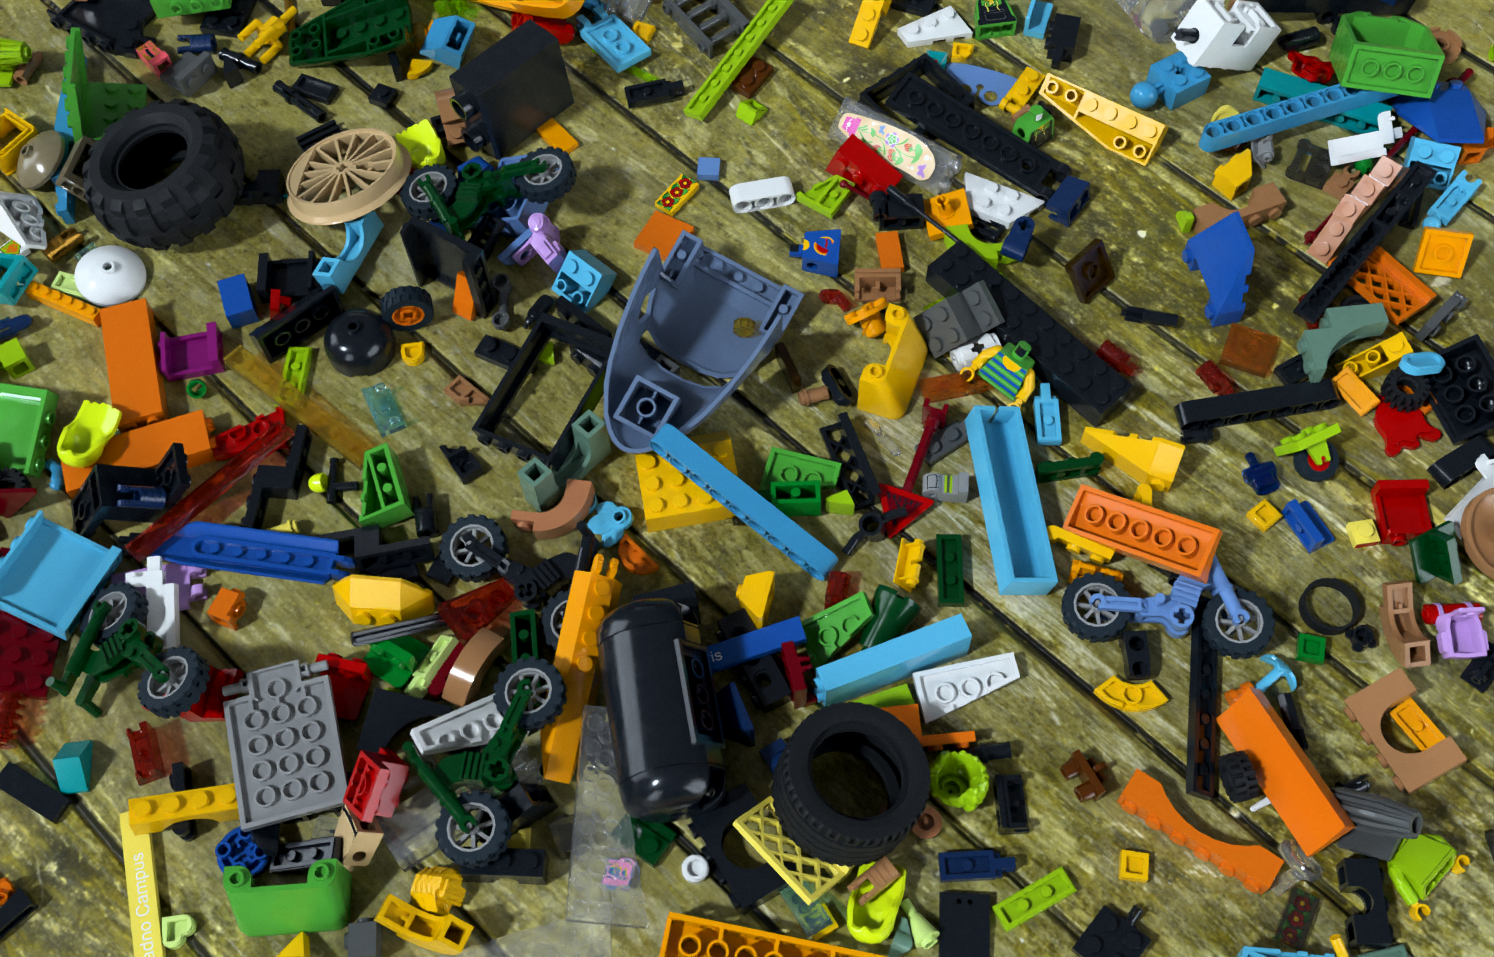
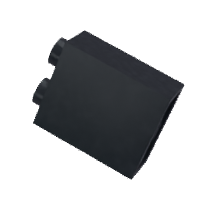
M531 19L449 76L455 96L450 98V104L466 125L461 130L463 140L474 152L483 149L496 160L535 133L536 129L545 122L555 118L574 104L558 38Z

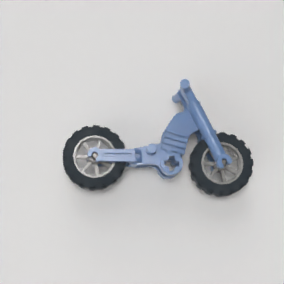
M1216 555L1213 558L1207 584L1180 575L1174 582L1170 595L1157 593L1155 597L1136 598L1130 597L1129 592L1124 589L1123 583L1115 581V577L1108 575V577L1104 576L1101 572H1096L1093 575L1086 573L1081 578H1075L1073 583L1067 586L1061 605L1063 622L1067 624L1068 630L1072 634H1077L1079 639H1087L1091 643H1096L1097 641H1102L1103 643L1109 641L1110 638L1118 637L1120 632L1124 631L1128 622L1159 623L1165 626L1169 636L1179 639L1187 635L1193 623L1194 611L1199 597L1203 592L1209 590L1213 599L1208 602L1202 614L1201 629H1203V637L1205 640H1208L1210 648L1219 651L1221 656H1231V659L1236 660L1239 657L1248 659L1252 655L1259 654L1268 645L1274 634L1275 618L1272 617L1273 610L1266 605L1267 601L1263 597L1259 598L1256 596L1257 593L1254 591H1244L1245 588L1233 590L1234 586L1229 582ZM1098 591L1099 593L1091 596L1089 592ZM1084 594L1087 600L1089 601V604L1077 602L1079 598ZM1077 608L1087 609V613L1081 617ZM1090 616L1095 617L1096 624L1089 623L1086 620ZM1101 620L1108 621L1104 624H1101ZM1256 621L1257 631L1245 624ZM1219 624L1227 626L1225 633L1222 632ZM1242 631H1246L1253 635V637L1243 640ZM1234 633H1237L1238 641L1228 636H1233Z

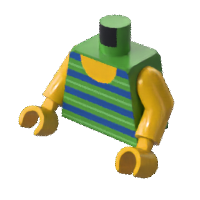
M1019 341L1017 346L1008 342L1004 347L995 345L986 348L971 362L972 365L970 367H964L960 371V375L964 370H970L972 375L966 380L970 381L974 377V372L979 370L977 374L1012 401L1016 398L1015 402L1007 406L1016 405L1020 407L1022 413V403H1026L1035 388V372L1033 370L1035 362L1028 356L1031 346L1025 341Z

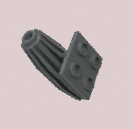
M1328 786L1356 826L1341 836L1337 844L1339 848L1390 862L1402 838L1417 839L1421 834L1424 819L1420 811L1387 797L1346 787Z

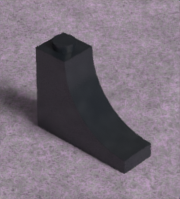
M375 687L357 750L378 753L380 747L389 748L394 739L410 725L422 720L441 717L452 712L454 709L451 706Z

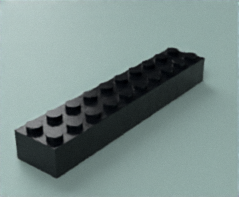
M961 240L928 265L925 281L944 298L960 293L975 283L984 280L1005 322L986 333H995L1002 347L1008 342L1014 346H1017L1019 341L1027 342L1031 346L1028 356L1035 362L1033 367L1035 375L1043 383H1050V389L1095 428L1128 400L1133 388L1130 382Z

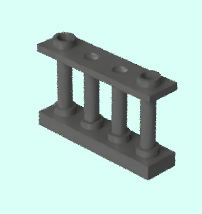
M663 0L662 9L664 13L679 25L697 45L699 51L705 53L709 59L714 58L713 45L733 34L740 36L750 24V21L730 0H706L707 2L686 13L679 7L692 0ZM710 9L718 13L697 26L691 20ZM722 21L730 25V27L710 38L703 33Z

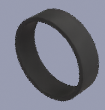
M1322 578L1309 584L1301 595L1299 613L1305 624L1315 632L1334 636L1346 632L1355 623L1360 614V602L1353 589L1344 582L1332 578ZM1317 587H1330L1341 592L1351 604L1353 612L1351 622L1341 627H1330L1319 623L1311 616L1307 609V592Z

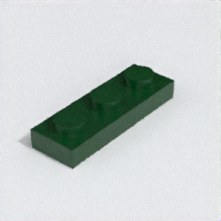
M936 534L938 607H963L964 585L961 534Z

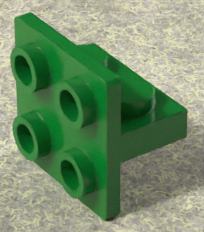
M406 635L370 643V651L363 660L367 662L375 676L396 689L402 690L428 654L430 648L413 637Z

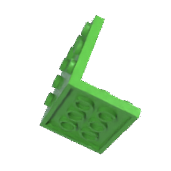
M71 27L70 36H66V48L69 50L65 51V64L67 66H63V76L66 81L62 80V93L67 94V98L64 101L65 111L70 112V115H67L68 128H72L74 143L83 136L98 141L105 134L104 130L112 122L117 123L125 117L126 112L136 107L141 109L147 106V85L88 82L81 29Z

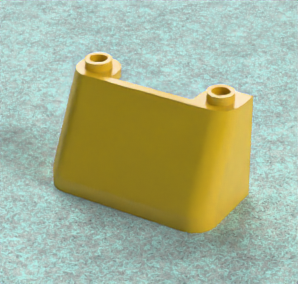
M889 303L885 313L886 330L883 343L889 344L891 352L886 365L871 363L863 369L859 379L857 409L897 420L902 418L907 411L927 357L928 346L908 311L901 306Z

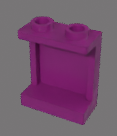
M216 322L206 323L207 331L169 338L166 332H160V341H157V348L161 355V360H158V368L160 373L164 374L169 382L225 372L223 334Z

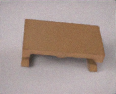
M855 268L854 302H871L885 296L888 302H900L901 268Z

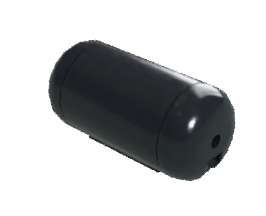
M647 598L623 604L613 609L602 619L597 628L596 641L618 785L624 809L631 817L646 823L676 822L708 813L722 802L726 794L727 774L722 751L727 749L708 647L703 646L697 616L688 606L674 603L666 598Z

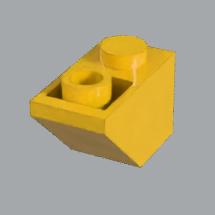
M1248 148L1240 154L1236 153L1227 164H1221L1214 172L1215 177L1212 185L1231 201L1247 190L1252 177L1251 151Z

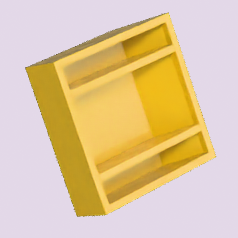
M728 431L688 437L738 477ZM655 451L635 454L648 533L720 521L736 516Z

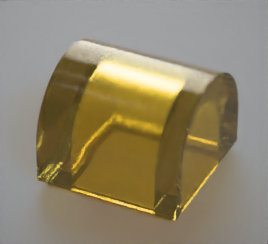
M416 22L413 23L415 41L409 43L411 50L421 49L428 34V26L424 23Z

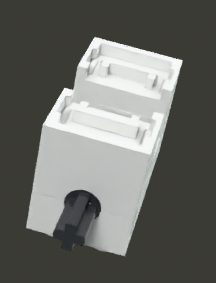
M1197 0L1171 36L1172 40L1176 43V48L1184 53L1188 63L1194 67L1203 66L1224 70L1251 71L1282 31L1257 2L1237 0L1228 12L1224 8L1225 5L1223 3L1225 0Z

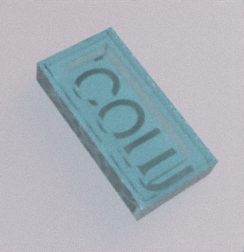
M803 881V886L812 894L813 892L806 881ZM790 886L780 891L782 899L808 938L832 924L831 918L818 899L808 906Z

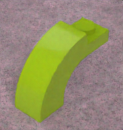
M968 224L945 226L946 230L974 250L976 254L995 270L999 263L1009 264L1017 262V260L1000 255L1003 243L991 244L976 239L971 234ZM944 234V243L948 250L956 242Z

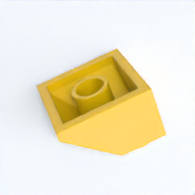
M774 571L746 575L743 584H738L736 599H739L740 609H746L757 630L766 627L775 594Z

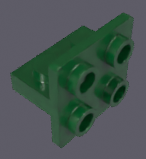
M1448 520L1409 540L1417 583L1422 585L1435 577L1453 585L1463 581L1455 528L1452 521Z

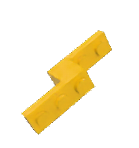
M863 0L848 43L869 50L881 15L887 16L892 0Z

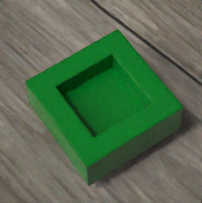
M1299 633L1296 640L1295 660L1322 665L1325 657L1326 638Z

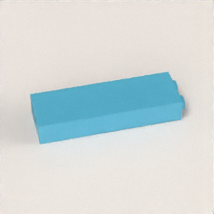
M960 613L816 668V678L813 679L815 685L813 688L814 695H816L817 702H822L824 706L846 702L912 677L914 672L929 670L964 657L968 654L972 634Z

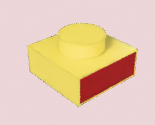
M1373 519L1348 522L1345 526L1353 549L1376 546L1380 542Z

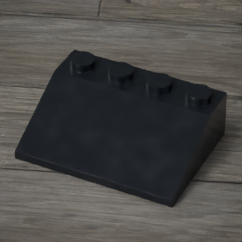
M1476 334L1436 352L1445 360V366L1440 373L1428 374L1423 377V379H1429L1427 385H1431L1430 391L1435 398L1433 399L1429 393L1426 399L1453 446L1466 443L1481 434L1484 437L1494 435V360L1479 335Z

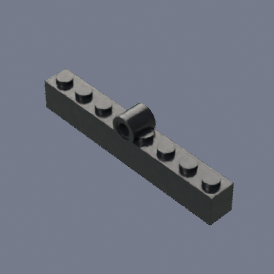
M1380 0L1247 1L1259 3L1266 12L1314 13L1317 23L1324 25L1334 21L1338 13L1364 11L1371 12V14H1407L1416 0H1397L1394 6Z

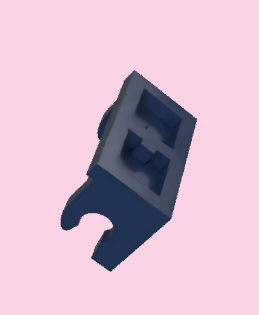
M1067 175L1046 203V209L1057 214L1051 213L1048 217L1055 222L1064 224L1065 227H1069L1090 199V182Z

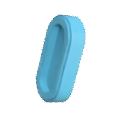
M1434 352L1405 354L1399 362L1400 369L1413 376L1440 373L1445 366L1443 357Z

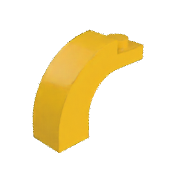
M390 893L386 896L374 921L396 932V936L427 950L446 955L460 954L474 926L452 914L446 916L429 914Z

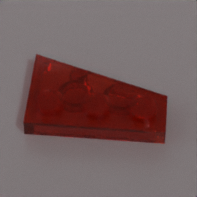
M501 578L438 604L437 612L464 647L481 628H486L516 601V597L510 585L504 578Z

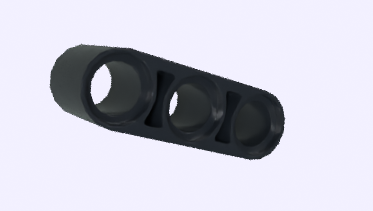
M1482 434L1478 435L1437 460L1427 469V472L1445 490L1477 471L1475 462L1481 454H1485L1489 460L1494 459V447Z

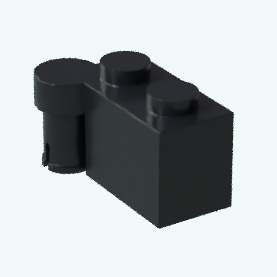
M874 191L869 195L870 206L873 209V220L878 222L879 231L924 228L925 218L912 208L902 206L891 195H886L884 191ZM906 194L907 197H910L912 203L925 213L923 195Z

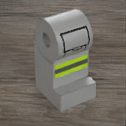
M959 472V475L928 473L923 476V497L939 502L966 503L969 491L968 472Z

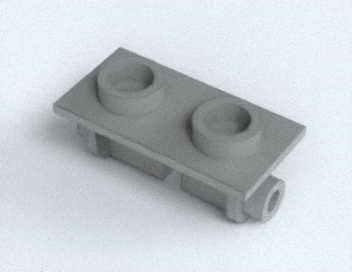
M1273 134L1250 141L1251 159L1263 169H1266L1265 162L1272 161L1274 157V146L1271 141Z

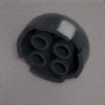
M356 308L342 312L330 322L325 331L324 349L333 368L342 375L352 377V375L367 374L368 377L375 375L385 369L395 356L396 338L390 324L382 319V315L373 310Z

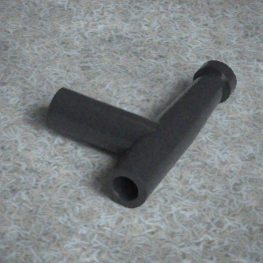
M330 458L326 503L336 504L337 492L359 491V482H338L339 459Z

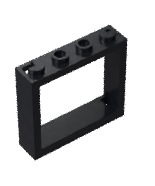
M927 53L916 59L914 58L907 65L899 67L895 72L881 78L871 87L865 88L860 93L859 108L869 118L901 130L903 129L876 103L889 96L909 71L919 77L924 74L940 90L973 110L976 99ZM919 126L909 132V134L924 144L936 138V136Z

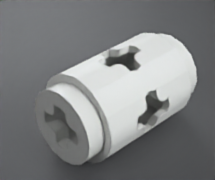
M985 333L950 350V358L955 369L959 372L964 367L972 365L971 362L978 356L977 352L981 353L984 349L995 345L1001 346V343L995 333Z

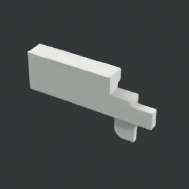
M1390 111L1381 112L1377 118L1379 131L1327 141L1331 166L1387 155L1384 144L1394 143V139L1402 138V127L1393 128L1392 121L1395 120V117H1391Z
M1481 454L1475 462L1476 468L1483 478L1444 518L1445 521L1449 520L1454 523L1455 534L1461 541L1460 524L1465 507L1478 494L1494 488V459L1489 460L1485 454Z
M161 556L147 557V571L126 573V584L130 583L135 588L146 587V599L149 602L147 609H149L147 631H153L164 640L162 650H168L171 647L178 648L180 646L179 585L175 583L166 584V571L162 570Z

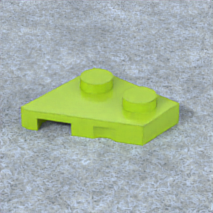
M836 174L824 182L813 185V188L805 193L797 192L795 200L831 219L853 192L847 188H841L839 185L840 181L846 180L853 187H855V183Z

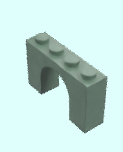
M590 409L571 424L574 444L558 472L550 470L536 457L517 472L525 500L538 512H546L564 496L567 479L581 480L612 452L606 423Z

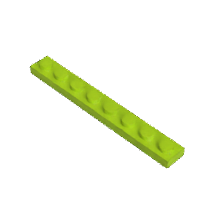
M793 0L766 1L683 109L685 116L700 121L704 120L793 3Z

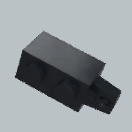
M1056 13L1054 22L1050 21L1047 34H1051V37H1046L1044 49L1048 50L1046 59H1052L1051 69L1059 70L1061 61L1072 62L1081 17Z

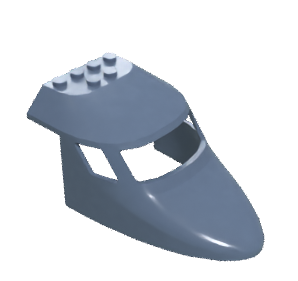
M682 230L663 265L659 250L653 247L629 296L616 330L607 363L604 381V418L608 433L614 444L623 452L644 454L654 451L650 447L649 442L665 423L674 426L684 435L694 430L710 417L756 369L760 362L767 357L783 335L805 294L786 284L781 287L704 246L702 239L685 230ZM649 294L646 314L639 319L644 298ZM648 330L655 344L668 356L683 365L711 377L733 379L724 386H702L685 380L666 370L650 358L641 345L640 338Z

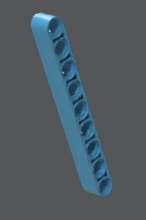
M665 423L650 440L649 445L657 454L817 580L824 581L839 560L832 551L674 426Z

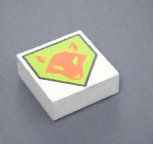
M12 239L0 247V253L23 255L26 257L31 253L29 248H24Z

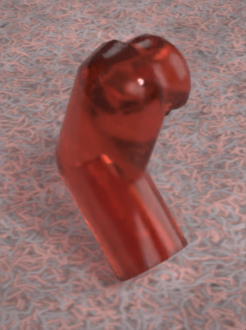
M823 289L819 293V298L823 303L838 305L844 313L848 312L853 306L840 290Z

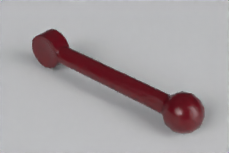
M846 180L840 181L839 185L841 188H847L869 200L868 194L849 185Z

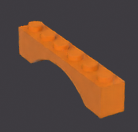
M1138 768L1117 800V803L1121 805L1125 812L1131 815H1138L1145 820V823L1150 828L1163 831L1169 835V839L1180 846L1185 845L1193 851L1197 858L1206 862L1210 861L1218 866V870L1222 874L1243 882V886L1253 893H1260L1261 895L1270 888L1284 863L1283 859L1260 845L1243 846L1228 844L1199 832L1174 809L1165 794L1162 784Z

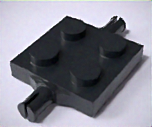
M1104 905L1072 947L1071 951L1078 957H1141L1152 941L1135 926L1143 911L1141 909L1137 911L1138 906L1133 905L1127 916L1123 917Z

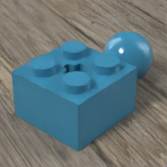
M1179 51L1150 65L1146 81L1138 82L1132 87L1130 101L1138 109H1148L1156 103L1159 97L1172 111L1206 94L1211 75L1202 66L1194 67L1189 64L1184 53Z

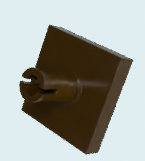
M1095 238L1065 265L1066 272L1069 274L1077 298L1081 303L1086 304L1115 278L1101 239Z

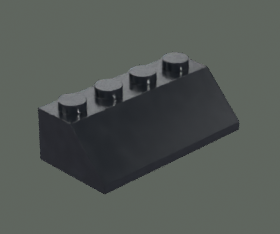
M325 283L321 287L314 289L306 297L296 301L283 312L275 315L262 326L257 327L248 335L257 350L271 364L285 355L289 346L297 347L328 326L336 316L345 312V309L335 286Z

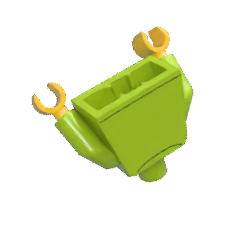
M1421 833L1417 839L1403 838L1391 861H1387L1388 874L1406 905H1411L1409 916L1416 922L1422 921V918L1418 915V908L1421 909L1425 916L1431 913L1429 906L1418 902L1419 898L1424 901L1449 870L1455 874H1461L1466 872V870L1460 864L1463 866L1470 864L1468 856H1458L1457 851L1440 835Z

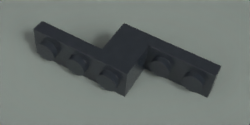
M561 295L555 301L557 315L560 319L612 338L611 332ZM569 345L571 359L577 365L582 364L586 367L589 374L595 378L604 360L600 356Z
M297 425L296 432L292 434V448L290 454L286 457V467L258 465L257 472L252 477L253 488L251 495H248L246 500L247 511L245 517L241 520V527L262 529L269 498L298 500L313 439L307 425Z
M379 524L313 536L339 540V555L343 556L354 553V558L361 574L435 560V553L429 536L385 544Z

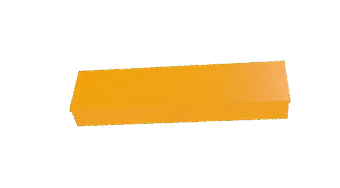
M670 911L667 916L659 957H887Z

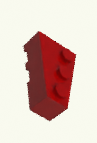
M853 133L837 150L825 170L833 176L837 174L855 183V188L868 195L874 191H884L886 195H889L886 192L888 186L893 185L896 187L903 177L901 173Z

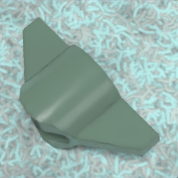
M903 916L887 957H899L908 952L913 945L914 940L911 935L908 919Z

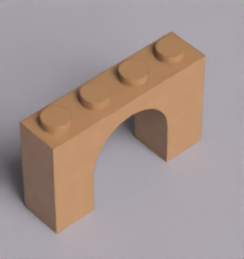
M1399 667L1345 699L1344 704L1346 708L1343 711L1351 723L1357 721L1362 728L1359 734L1368 746L1373 744L1378 753L1375 754V757L1384 769L1390 768L1394 774L1391 780L1400 792L1405 790L1409 796L1467 762V758L1451 736L1419 753L1400 752L1386 742L1381 732L1383 717L1390 709L1417 694V689L1402 668Z

